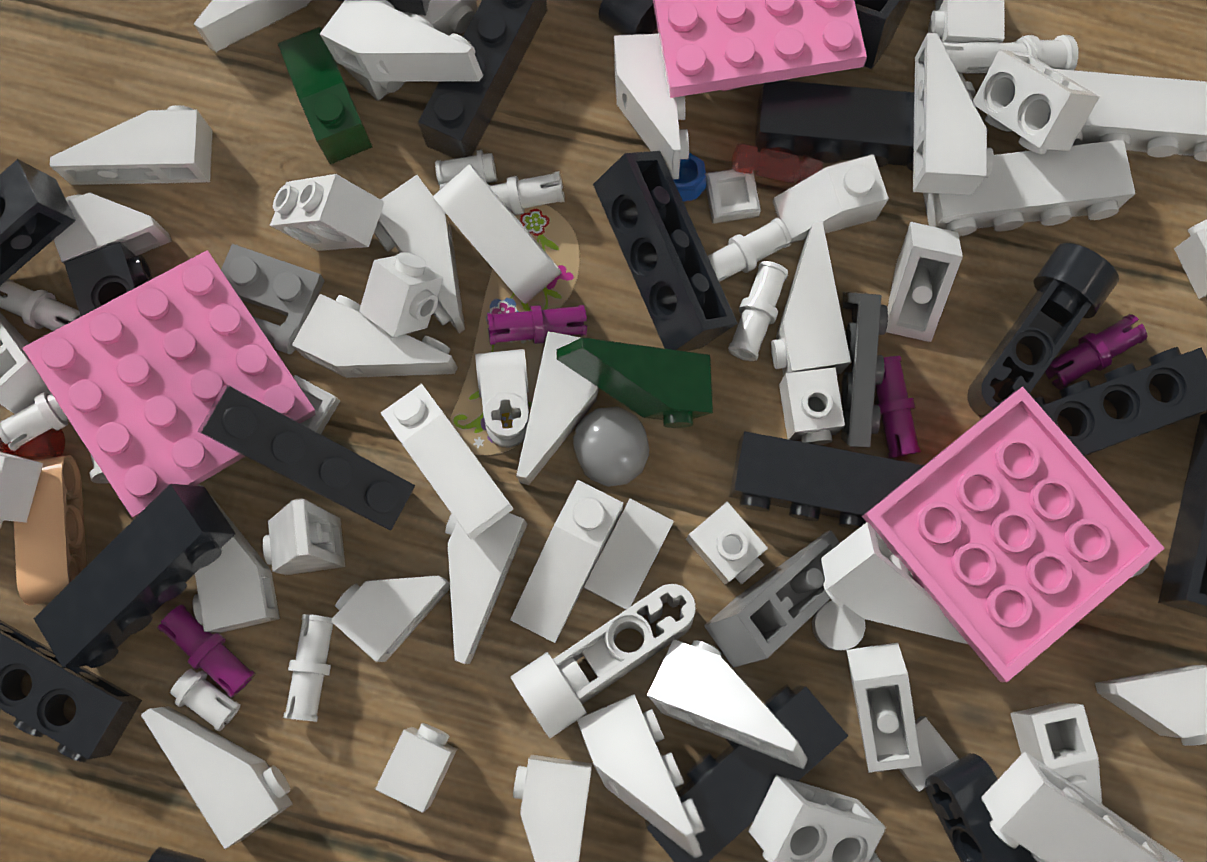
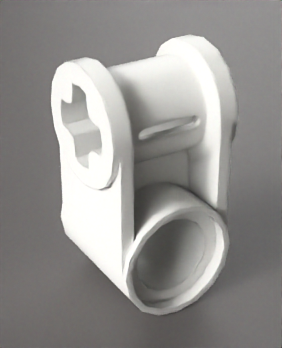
M520 349L475 354L480 398L482 397L483 415L488 437L493 443L501 447L510 448L517 446L524 441L529 420L527 400L529 389L525 351ZM503 413H511L513 427L508 429L502 427L501 419Z

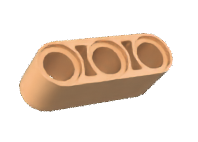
M71 455L33 460L41 462L43 465L27 522L13 521L16 582L20 598L27 605L50 603L87 566L81 473L76 460Z

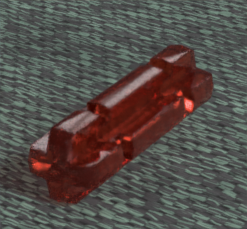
M744 143L736 146L731 159L732 169L735 172L751 175L752 171H756V176L787 183H794V179H797L798 184L823 169V162L819 159L803 157L801 161L799 160V155L768 148H761V152H758L757 146Z

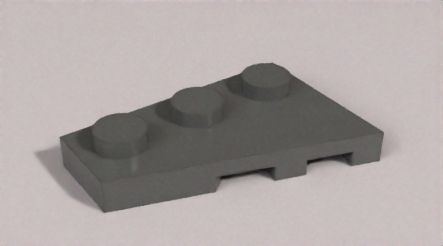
M843 292V308L852 309V323H848L845 331L852 362V372H844L842 379V410L845 426L841 429V439L849 446L870 447L871 434H878L880 427V407L874 404L875 385H881L884 376V358L882 355H877L878 337L879 335H885L887 330L888 309L887 305H881L882 295Z

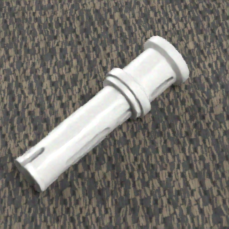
M1026 35L1011 43L942 42L958 73H987L999 49L1029 54L1053 69L1075 70L1078 61V45L1074 37L1070 35L1057 36L1054 40H1039L1034 35Z

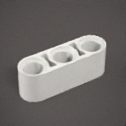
M471 164L466 166L433 195L443 211L524 304L562 273Z

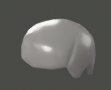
M620 407L598 408L583 417L576 427V434L573 436L574 450L584 474L590 480L608 487L624 485L643 472L649 457V443L645 428L636 415Z

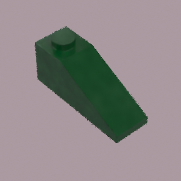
M317 27L278 43V46L315 139L331 165L373 146L336 61L320 35L322 29Z
M584 337L556 349V359L641 417L663 420L664 427L693 426V419L713 413L711 358L708 354Z

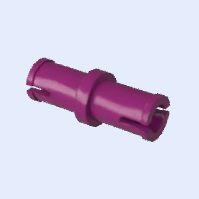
M540 305L530 306V311L501 314L488 313L487 324L489 325L490 345L523 340H533L534 344L544 343V338L547 337L548 331L570 336H587V325H584V321H587L584 305H578L576 307L542 310Z
M1128 314L1120 321L1097 334L1088 333L1081 337L1078 341L1079 345L1056 357L1045 371L1048 379L1057 375L1058 379L1054 380L1052 384L1061 390L1093 369L1101 371L1110 366L1112 358L1147 340V331L1143 324L1132 329L1131 325L1138 322L1139 319L1133 314Z
M901 356L884 358L883 381L881 385H875L880 416H882L889 450V458L908 456V454L912 455L921 452L911 410L916 408L914 398H908Z
M183 604L169 612L157 627L190 657L188 664L195 670L198 668L203 669L228 693L227 695L230 698L236 696L256 674L223 645L226 639L221 634L204 632V626L198 623L197 619L186 610Z

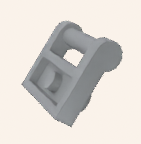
M232 244L221 271L241 300L287 316L286 321L281 326L254 316L252 317L269 342L274 344L276 350L292 354L295 351L292 344L318 298L325 281L319 273Z

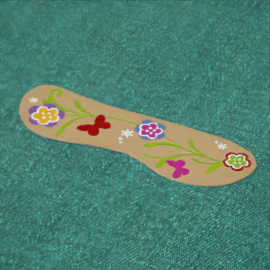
M547 205L524 208V214L515 216L562 273L524 304L492 268L471 364L459 399L450 418L451 424L474 455L501 454L516 447H501L493 443L488 437L483 415L482 397L480 398L475 354L524 349L529 389L527 400L530 415L544 343L534 344L533 340L502 342L490 345L487 314L530 311V306L540 305L542 310L561 308L571 295L578 278L580 252L576 234L569 222ZM503 413L501 419L502 427L507 429L513 427L511 413Z

